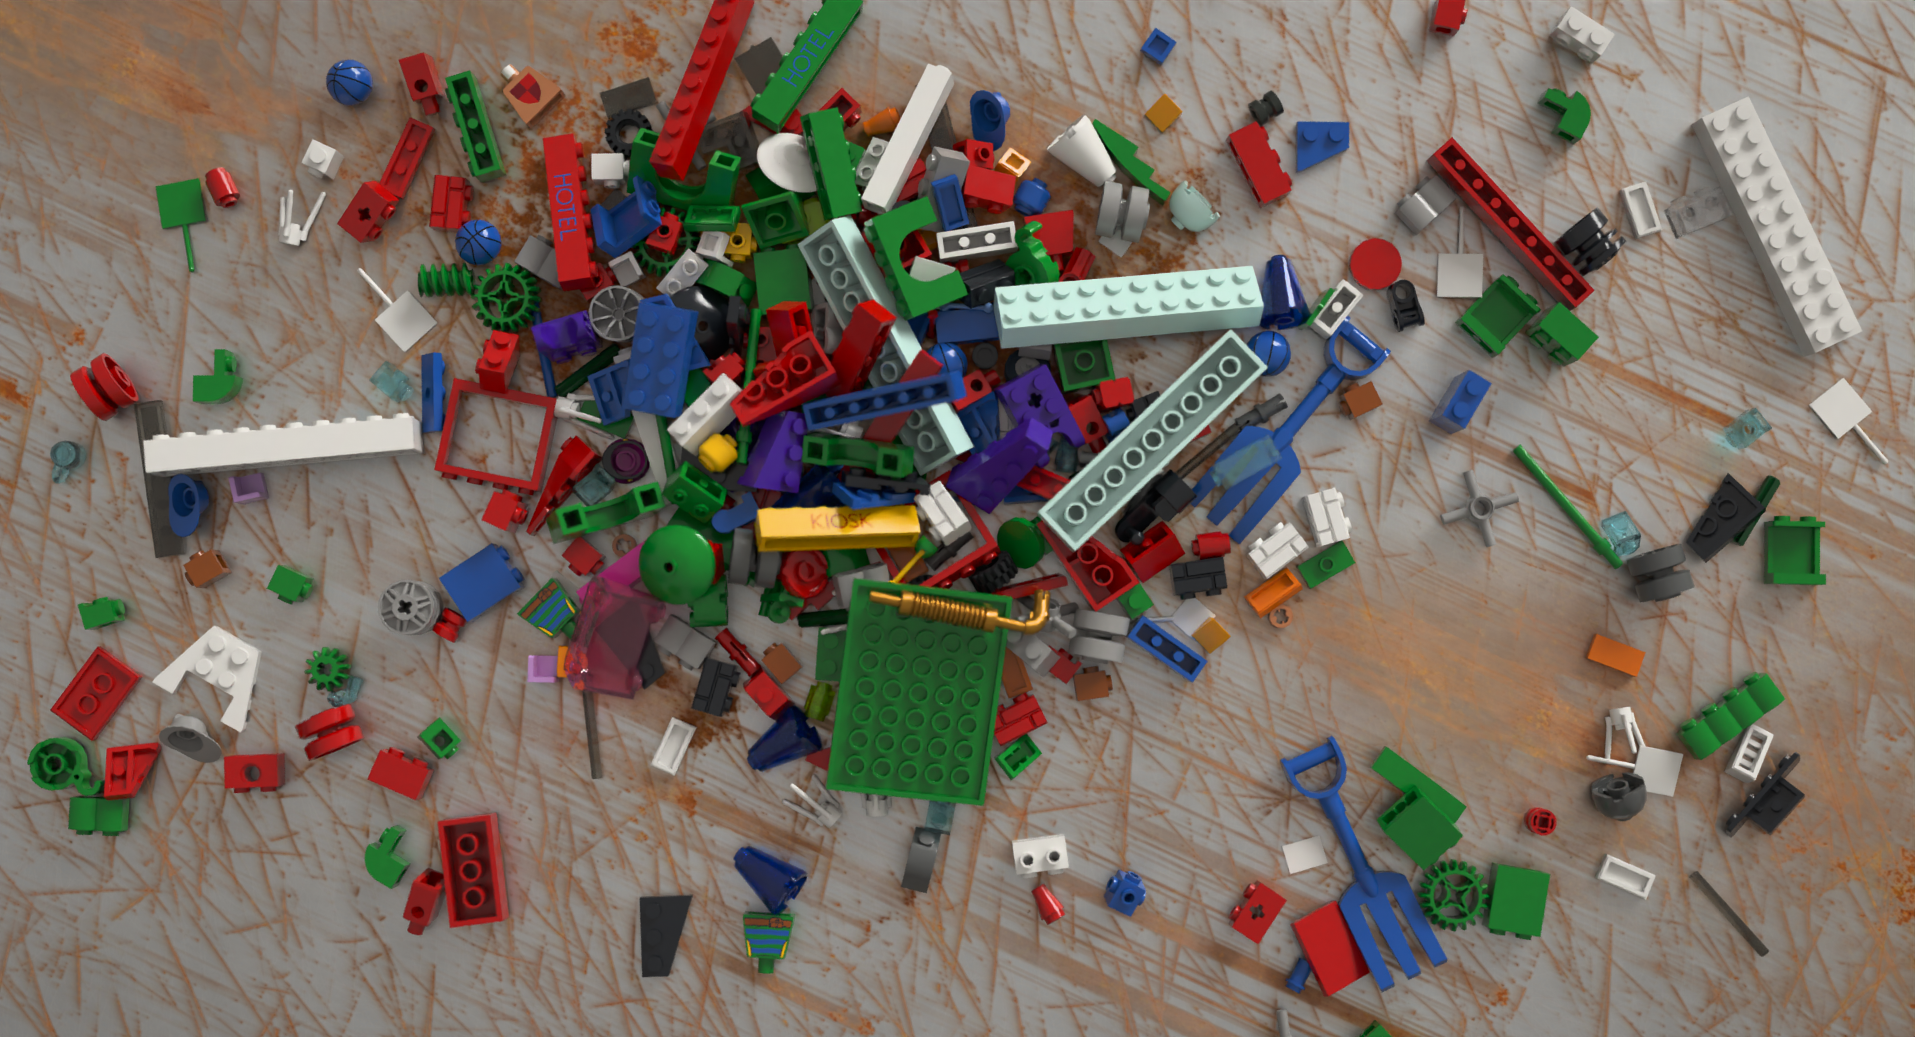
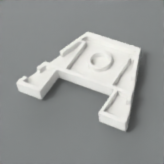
M213 626L162 671L152 683L172 694H176L188 672L195 674L234 697L220 721L241 733L246 729L247 713L252 702L250 699L253 685L256 682L262 651L220 627Z

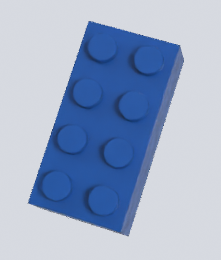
M650 302L639 303L623 402L624 409L671 418L682 415L698 311Z

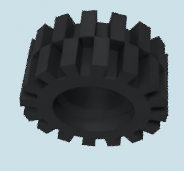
M622 109L619 110V114L615 115L614 113L611 115L612 120L607 121L608 127L605 128V138L610 148L615 153H623L626 159L631 157L633 143H625L620 139L621 129L626 125H634L639 130L644 128L653 131L646 116L637 110L634 112L632 109H627L625 112Z
M1001 550V553L991 560L992 563L988 565L982 564L968 577L978 593L988 594L990 591L992 593L996 591V588L1004 587L1003 584H1008L1010 579L1015 578L1018 568L1008 551Z

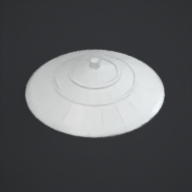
M777 133L768 136L760 143L757 150V161L763 173L772 182L790 191L805 193L817 191L804 136L793 133Z

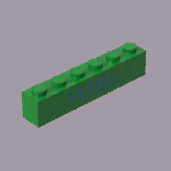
M822 0L821 4L823 6L819 12L814 11L808 20L807 24L809 26L806 31H800L793 43L795 47L790 53L786 52L779 63L781 67L777 73L772 72L766 80V89L762 94L758 93L752 100L750 106L752 107V117L779 134L862 13V0Z

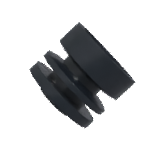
M1598 207L1588 213L1554 242L1564 255H1568L1575 250L1579 253L1572 262L1573 266L1578 265L1583 260L1586 261V264L1578 271L1582 277L1605 265L1618 253L1621 246L1626 242L1623 236L1614 242L1609 240L1618 232L1616 228L1606 233L1602 232L1601 229L1606 225L1608 219Z

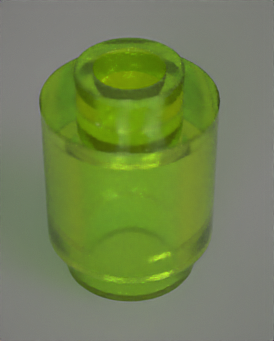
M817 681L816 685L811 684L804 705V709H806L805 716L819 721H824L825 716H829L836 694L835 691L831 690L833 685Z

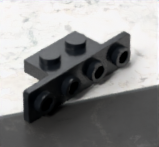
M1794 752L1791 757L1786 755L1778 764L1780 769L1774 776L1769 774L1760 785L1762 787L1757 795L1751 794L1743 804L1745 808L1739 815L1734 813L1726 822V826H1728L1726 832L1729 837L1732 838L1748 819L1771 836L1805 798L1804 793L1785 780L1787 775L1800 762L1799 753Z

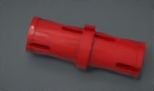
M727 627L714 638L730 654L729 658L732 661L735 660L749 677L762 667L746 650L748 647L745 644H741Z

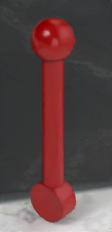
M935 309L927 312L930 321L926 336L929 339H933L936 336L934 324L935 318L938 317V311Z

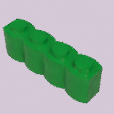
M1751 673L1743 679L1744 684L1740 688L1736 689V687L1727 690L1722 694L1723 699L1718 704L1714 702L1708 704L1701 710L1703 714L1697 719L1690 718L1680 725L1681 730L1676 734L1694 759L1702 760L1785 700L1767 673Z

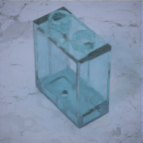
M1265 434L1212 464L1214 470L1209 473L1217 487L1223 485L1225 490L1277 462L1282 457L1270 435Z

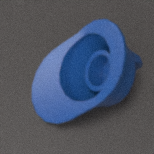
M980 90L975 92L970 100L973 137L976 141L993 143V151H997L1002 147L1005 140V124L1010 117V107L1000 92L991 93Z
M178 474L171 479L168 487L169 521L173 532L177 536L187 537L195 531L199 522V516L208 507L209 494L202 481H195L186 474Z

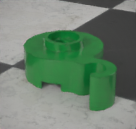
M1037 221L1029 222L1015 233V243L1020 250L1012 254L1005 264L1014 270L1015 286L1055 283L1059 281L1060 273L1057 262H1052L1051 258L1046 254L1047 250L1043 247L1042 242L1032 236V234L1042 228V224Z
M67 737L49 738L39 742L31 750L27 765H30V772L33 776L31 777L32 781L40 788L53 791L68 789L76 785L78 792L84 796L98 795L104 792L105 779L95 781L93 788L90 786L89 781L92 774L88 769L87 754L83 746L76 740ZM55 759L61 760V768L56 769L57 763L54 762Z

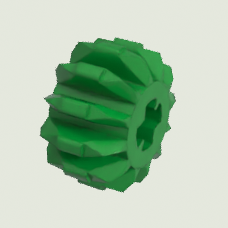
M323 647L321 653L313 651L312 654L315 660H306L311 669L304 671L305 674H312V677L308 680L309 684L317 682V690L326 688L328 692L334 690V685L338 688L343 687L341 679L350 678V675L344 673V669L351 668V664H343L348 658L347 655L339 656L338 648H333L331 652L329 647ZM325 665L332 666V669H329V671H332L331 674H325L324 669H327L324 667Z

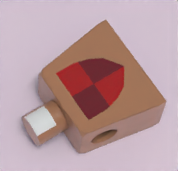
M510 64L500 74L509 83L502 92L530 129L537 125L566 96L559 86L530 66H526L519 72Z

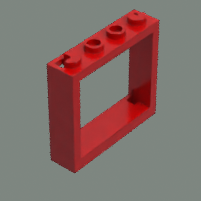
M454 378L434 470L442 472V478L457 480V476L467 477V483L482 485L483 481L493 483L492 488L508 491V487L512 486L519 488L518 493L532 496L534 491L542 492L558 418L554 415L557 398L507 389L506 394L480 389V385L477 382ZM462 392L546 409L531 481L447 465Z
M951 470L930 481V486L940 481L948 492L952 491L946 487ZM917 489L915 491L916 496L920 494V491ZM957 493L955 494L987 544L919 586L950 589L953 586V582L960 578H968L976 571V568L982 564L988 565L992 563L991 560L1001 553L998 544L972 503ZM916 502L904 504L906 506L915 505V507H917ZM875 548L884 564H887L892 577L895 578L899 571L885 548ZM901 578V580L898 582L906 584L903 578Z

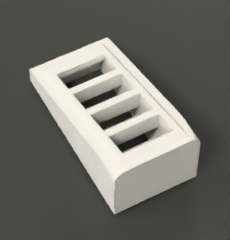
M1754 724L1745 728L1724 772L1744 783L1755 781L1774 735ZM1751 735L1763 740L1760 744L1750 739ZM1749 745L1758 750L1757 753L1746 748V746ZM1745 755L1752 759V763L1742 758V756Z

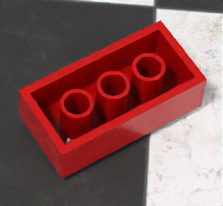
M497 812L438 821L450 928L500 922L509 918Z

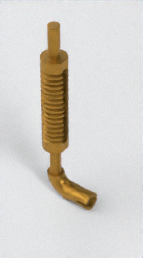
M1043 589L1034 591L1033 612H1030V617L1025 622L997 616V609L988 607L984 609L983 606L979 608L978 605L974 607L973 604L969 606L968 603L964 605L963 602L959 604L958 601L954 604L953 600L949 603L948 599L944 601L943 598L939 600L938 597L934 599L933 596L929 598L928 595L925 597L923 594L919 596L918 593L914 595L913 592L904 590L900 597L871 591L869 602L898 607V614L909 616L911 614L912 617L916 615L917 618L921 616L922 619L926 617L927 620L931 618L932 621L936 619L937 622L941 620L942 623L946 621L947 624L951 622L952 625L955 623L957 626L961 624L962 627L966 625V628L970 626L971 629L976 627V630L981 628L982 631L990 633L994 632L995 627L1019 631L1023 635H1033L1040 632L1045 627L1046 622L1050 620L1048 612L1051 593L1046 590L1045 596H1043Z

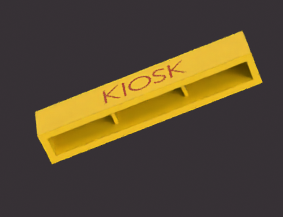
M903 504L851 509L849 506L803 509L799 507L791 509L766 508L757 511L754 524L758 552L915 547L920 534L915 505L906 506Z

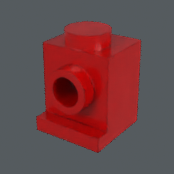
M664 212L663 216H660L662 225L649 234L646 244L651 249L674 256L684 226L681 222H678V216ZM662 227H668L669 233L661 235L660 230Z
M734 352L727 357L724 355L720 356L712 364L714 368L712 371L706 368L703 372L713 383L723 373L736 382L745 373V369L742 367L745 362Z
M1049 645L1048 647L1060 656L1049 672L1067 684L1082 663L1079 660L1072 663L1071 659L1073 656L1063 648L1057 651Z

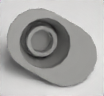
M177 714L173 718L171 725L160 731L159 739L165 746L177 750L196 761L205 763L215 762L222 754L220 746L216 741L208 737L205 724L198 718Z

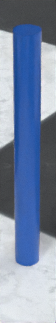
M534 303V306L540 308L539 303ZM532 310L531 315L535 317V321L532 322L533 326L543 323L541 311L536 313ZM538 351L547 397H558L554 389L556 385L551 360Z

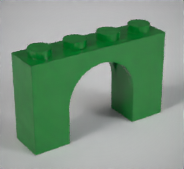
M640 128L632 144L626 193L632 194L635 192L633 178L639 176L644 181H649L654 185L657 202L666 206H673L687 212L689 205L733 206L741 157L716 150L708 166L706 183L700 186H686L673 179L658 175L649 160L660 133Z
M927 196L864 222L866 238L869 242H872L875 248L876 262L880 267H883L886 275V285L893 292L897 301L895 303L899 315L904 317L905 321L968 295L958 270L932 281H920L911 277L901 264L900 246L903 239L909 233L938 221Z
M657 481L632 488L628 493L599 504L583 507L582 503H577L556 509L546 519L553 544L653 517L666 506Z

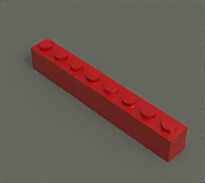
M714 0L649 160L660 177L684 181L755 3L754 0Z
M1453 137L1427 160L1433 169L1557 302H1560L1571 311L1595 291Z

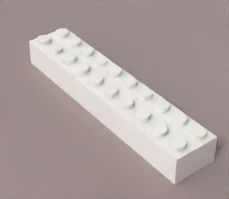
M1749 96L1704 116L1693 123L1692 127L1803 357L1817 353L1862 332Z
M408 413L393 414V419H385L382 416H368L366 421H356V418L339 419L340 423L338 424L329 423L328 420L313 421V426H303V423H288L286 428H276V425L259 426V431L241 427L234 428L233 433H223V430H208L206 435H196L195 432L179 433V438L169 437V435L152 436L153 440L143 441L145 470L149 474L169 477L178 474L191 475L425 454L422 422L416 420L414 416H409Z

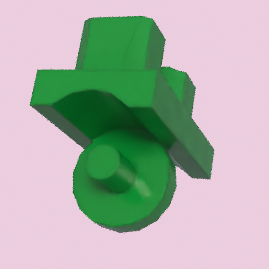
M775 581L774 588L770 589L769 593L761 594L760 602H772L767 610L768 617L772 622L782 624L789 619L790 608L803 607L804 599L791 595L785 589L782 582Z

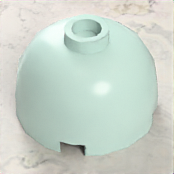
M1183 181L1172 193L1169 201V208L1174 215L1171 221L1180 230L1184 227L1193 232L1206 230L1220 218V215L1217 211L1212 214L1213 212L1210 210L1212 205L1193 186L1187 189L1188 182Z

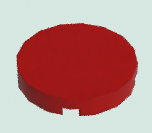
M1372 238L1363 241L1353 250L1350 256V273L1355 282L1367 290L1378 291L1389 287L1397 280L1401 272L1402 260L1399 251L1392 243L1384 239Z
M796 550L785 553L781 560L780 576L785 589L791 595L799 598L814 597L824 589L828 580V575L826 576L828 565L823 553L819 550Z

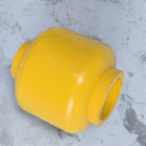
M714 433L699 446L698 451L700 455L698 460L711 473L714 471L723 472L737 459L738 455L735 449L737 443L728 434L722 436L721 434Z

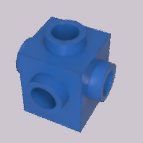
M1118 870L1115 877L1112 876L1109 879L1104 898L1108 907L1131 917L1137 905L1140 906L1146 897V889L1139 875L1132 871L1125 873Z

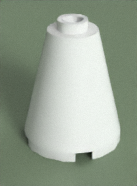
M1082 115L1070 124L1061 136L1059 135L1047 148L1051 155L1097 187L1104 186L1105 181L1113 182L1116 179L1114 173L1117 171V168L1086 115Z

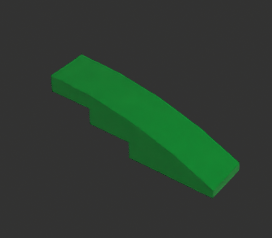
M1095 119L1092 125L1113 162L1137 187L1149 189V196L1163 206L1171 192L1150 179L1155 169L1135 157L1138 146Z
M1387 746L1383 747L1369 767L1404 794L1416 785L1454 823H1456L1467 807Z

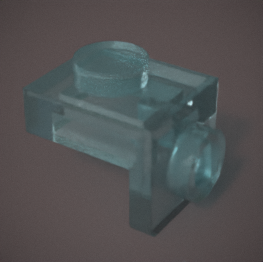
M597 463L590 474L573 486L572 492L586 506L595 505L613 491L615 478L610 476Z
M1626 511L1602 520L1601 526L1614 545L1613 551L1618 557L1630 555L1640 547L1641 534Z
M930 800L924 830L950 835L956 803Z

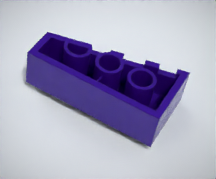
M1029 418L1007 432L1005 437L999 441L995 440L988 444L985 450L978 454L974 453L963 464H957L952 467L946 487L990 514L1048 451L1053 431L1034 418Z

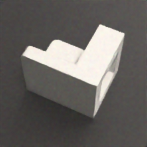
M703 231L696 253L730 268L733 266V262L723 256L730 236L719 231Z
M632 251L608 262L620 285L623 287H628L646 277Z

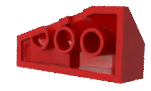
M810 330L787 343L783 347L782 353L773 362L770 361L764 367L765 371L755 381H751L730 405L744 427L815 399L839 386L841 383L830 361Z
M569 437L562 444L560 449L563 451L558 455L526 530L529 535L535 536L547 523L546 519L564 504L602 461V456L580 437Z
M1043 521L1036 524L1093 612H1097L1139 583L1127 563L1093 536L1089 537L1075 552H1072Z

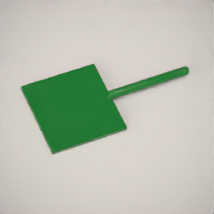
M199 178L156 186L162 229L182 226L190 272H194V264L187 225L206 221Z

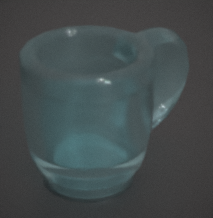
M65 440L56 443L51 448L50 456L54 462L51 475L53 482L56 484L64 482L69 474V470H75L83 466L87 455L86 450L81 444Z

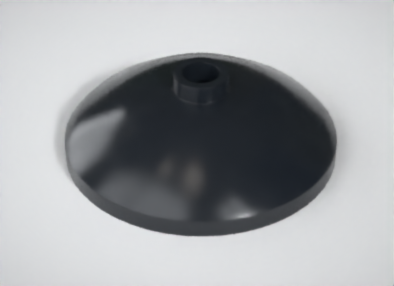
M702 286L686 287L670 296L675 307L698 311L694 337L709 362L710 360L718 359L729 348L730 336H728L727 331L728 301L718 292ZM700 321H704L706 325L703 331L698 328Z

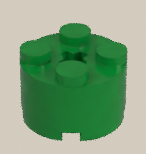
M723 574L716 584H711L703 596L688 603V608L693 610L689 615L690 627L728 626V585L726 574Z

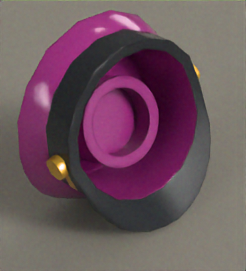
M618 439L612 442L603 453L602 464L605 473L612 480L621 484H629L640 480L645 476L650 467L644 445L634 439Z

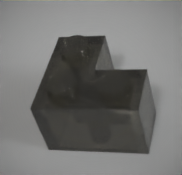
M741 111L706 124L699 141L703 154L711 155L716 150L722 151L729 148L731 155L741 157L739 171L759 165L757 161L759 142L747 112Z

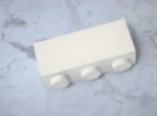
M1014 221L936 233L940 263L1017 252L1018 246L1014 238L1016 233Z
M723 373L667 430L682 447L694 456H697L699 454V446L712 434H719L737 416L730 403L743 390Z

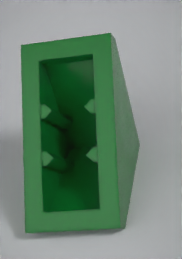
M1025 734L995 756L994 759L1009 779L1013 780L1042 753L1028 734Z

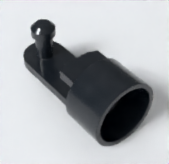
M1169 469L1152 486L1153 489L1117 523L1115 527L1117 538L1122 542H1131L1135 546L1142 544L1145 538L1142 532L1158 516L1164 521L1169 522L1177 513L1183 512L1197 498V495L1174 471Z

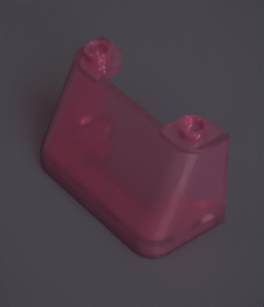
M594 575L589 582L564 660V672L573 689L633 700L636 691L640 690L642 684V677L639 675L636 666L650 624L658 623L665 616V602L652 594Z

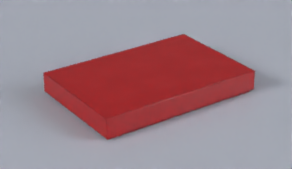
M97 646L50 711L89 740L95 741L136 687L142 676L104 648Z
M1330 901L1290 924L1324 997H1329L1370 973L1336 901Z

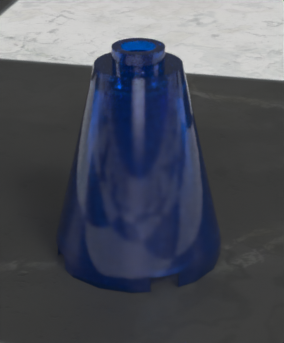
M1285 255L1272 256L1271 260L1266 262L1261 292L1264 308L1259 326L1270 329V325H1277L1278 330L1297 328L1310 315L1308 305L1292 260L1286 258Z
M796 705L787 708L748 750L749 756L747 761L754 770L758 769L764 772L814 754L822 748L821 738L815 726L810 728L806 722L809 719L806 713Z
M748 846L746 849L744 847L740 848L733 858L735 869L767 909L775 916L781 914L788 907L785 903L791 898L795 899L807 880V872L752 846Z

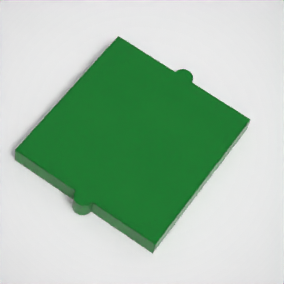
M1329 288L1321 292L1297 328L1303 330L1311 326L1335 290Z

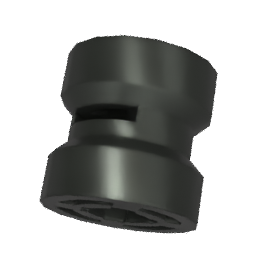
M1272 90L1265 93L1263 99L1254 100L1248 104L1252 117L1260 126L1266 124L1271 116L1277 117L1284 113L1281 101Z

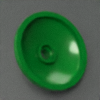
M684 525L665 526L654 531L644 542L639 554L640 576L649 592L659 600L675 605L687 604L703 596L713 582L716 569L713 550L706 538L695 529ZM668 562L673 565L672 572L667 568Z

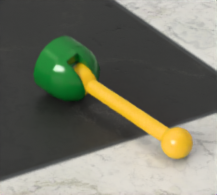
M922 535L915 544L916 555L893 580L888 582L898 583L919 558H930L936 553L938 548Z

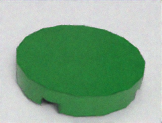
M1019 517L1012 518L1002 524L998 530L997 543L1000 551H1008L1017 568L1027 569L1035 566L1043 558L1045 543L1042 534L1039 535L1036 531L1037 527L1027 519Z

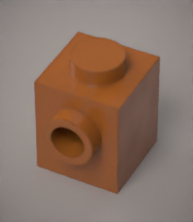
M1372 381L1362 386H1359L1358 382L1344 388L1345 394L1339 397L1341 402L1338 403L1342 414L1345 417L1348 416L1350 420L1383 405Z
M219 550L199 551L189 557L191 561L183 565L187 571L185 572L187 581L196 588H206L232 573Z
M774 642L763 652L765 657L761 661L781 684H784L803 668L784 643L777 645Z
M1098 666L1083 668V673L1073 675L1076 701L1109 697L1108 691L1113 690L1111 675H1106L1105 670L1099 671Z

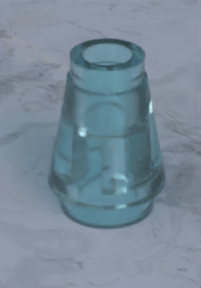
M1061 434L1054 460L1056 471L1075 473L1077 472V466H1080L1078 448L1070 446Z

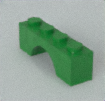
M815 431L804 435L802 462L825 466H859L872 469L876 474L902 478L913 471L915 447Z

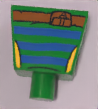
M551 578L517 613L521 618L551 638H556L563 632L573 642L583 632V629L573 621L581 611L557 578Z
M744 912L743 923L747 957L759 958L758 973H774V959H785L795 914Z

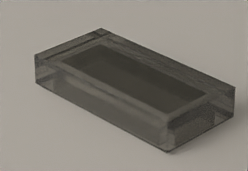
M649 77L600 93L608 119H611V115L614 113L615 115L619 114V110L622 109L624 112L627 109L636 111L658 103Z

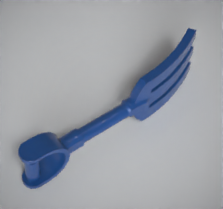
M1348 315L1324 344V358L1328 367L1318 377L1316 385L1280 428H1276L1274 432L1261 427L1245 426L1192 488L1197 498L1191 505L1196 507L1252 446L1258 449L1224 495L1208 513L1207 518L1218 526L1275 464L1280 468L1229 533V536L1239 545L1301 473L1298 458L1290 446L1296 433L1329 394H1332L1344 379L1355 381L1367 377L1383 363L1391 352L1388 348L1385 350L1381 349L1349 322L1351 317ZM1338 334L1373 362V364L1368 369L1362 371H1354L1342 366L1336 358L1334 351L1335 340Z
M1333 736L1327 738V743L1289 761L1283 758L1280 760V764L1287 780L1295 790L1309 798L1319 800L1352 866L1355 882L1343 893L1338 906L1382 993L1395 987V984L1360 908V905L1364 903L1408 980L1420 975L1421 970L1387 898L1386 893L1390 891L1434 968L1448 961L1419 906L1406 876L1392 871L1374 872L1373 867L1369 866L1345 814L1346 809L1338 793V790L1345 781L1347 767L1338 743ZM1335 758L1337 766L1336 775L1331 784L1324 789L1318 791L1305 790L1296 780L1295 775Z

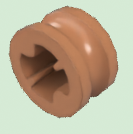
M621 534L615 537L612 549L616 555L623 557L627 554L624 550L618 549V544L621 545L619 541L622 539L626 542H631L632 546L628 547L630 551L637 546V542L632 536Z
M1279 605L1268 613V621L1276 628L1289 626L1293 619L1291 609L1285 605ZM1280 609H1283L1287 620L1285 622L1281 621V624H1278L1274 613L1275 611L1280 612Z

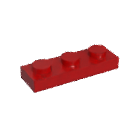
M410 117L379 184L394 196L404 199L436 129Z

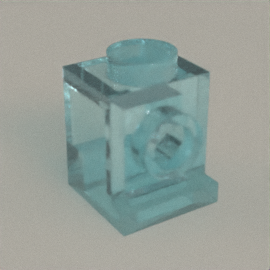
M386 360L369 381L390 399L400 403L401 400H407L412 395L414 389L407 383L409 378L399 369L393 371L396 366Z
M1756 408L1746 410L1723 428V431L1727 434L1725 437L1730 445L1743 449L1752 444L1765 432L1772 429V427ZM1745 426L1750 430V434L1745 432Z

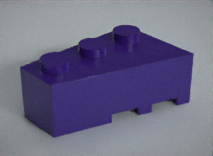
M782 411L767 417L758 436L760 441L754 454H750L747 460L749 465L743 477L740 476L737 484L798 493L803 466L804 435L808 434L804 413Z

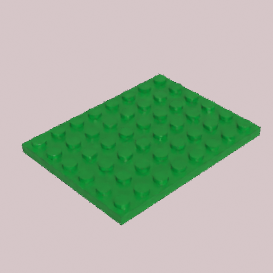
M853 578L826 789L984 806L1008 629L995 627L994 632L990 633L982 631L981 628L976 630V627L971 629V626L966 628V625L962 627L961 624L957 626L956 623L952 625L951 622L947 624L946 621L942 623L941 620L937 622L936 619L932 621L931 618L927 620L926 617L922 619L921 616L917 618L916 615L912 617L911 614L909 616L898 614V607L869 602V596L871 591L900 597L904 590L913 592L914 595L918 593L919 596L923 594L924 597L928 595L929 598L933 596L934 599L936 597L939 600L943 598L944 601L948 599L949 603L953 600L954 604L958 601L959 604L963 602L964 605L968 603L969 606L973 604L974 607L978 605L979 608L983 606L984 609L986 607L997 609V616L1009 619L1013 598L1004 595Z

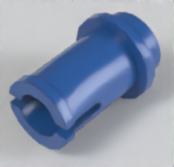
M1299 958L1290 978H1286V981H1288L1286 987L1299 994L1301 990H1305L1303 986L1312 971L1307 961Z

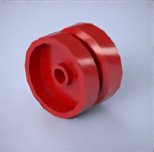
M102 353L90 362L91 368L82 366L70 375L71 382L82 401L103 421H107L117 415L119 412L118 406L128 408L139 399L137 391L127 374L108 354Z
M351 704L325 710L295 726L299 739L307 740L318 737V739L311 741L304 748L308 761L329 755L364 739L360 726L341 727L355 718Z

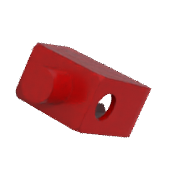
M423 52L399 59L413 102L422 103L425 116L440 113L437 98H441L444 95L433 57ZM427 83L428 88L425 92H423L422 87L424 84Z
M1073 210L1024 217V226L1031 221H1037L1042 224V228L1032 234V236L1042 242L1043 247L1047 250L1046 254L1053 263L1057 262L1059 272L1064 271L1062 257L1071 256L1073 253Z
M994 369L984 375L980 370H977L963 378L967 396L951 402L956 414L992 392L991 388L1001 383Z
M1082 394L1066 404L1085 439V445L1089 444L1093 453L1100 454L1107 447L1102 436L1108 433V429L1092 396ZM1090 423L1091 430L1087 432L1086 427Z
M763 666L743 683V688L769 718L775 721L795 704L792 698Z
M427 868L413 881L403 913V918L410 921L407 929L409 933L422 935L425 926L428 927L437 918L446 896L443 873Z

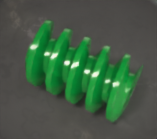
M442 263L440 271H437L435 264H431L430 271H427L425 265L421 264L418 273L420 297L424 293L427 297H432L434 293L438 297H442L445 292L448 296H453L455 291L459 296H463L465 292L470 296L475 293L473 285H475V274L473 269H468L466 263L462 264L461 270H458L456 263H452L450 271L447 270L445 263Z

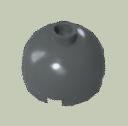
M1626 772L1622 773L1623 777L1613 779L1614 774H1609L1596 780L1592 784V797L1597 809L1604 816L1618 821H1628L1643 809L1647 799L1643 777Z

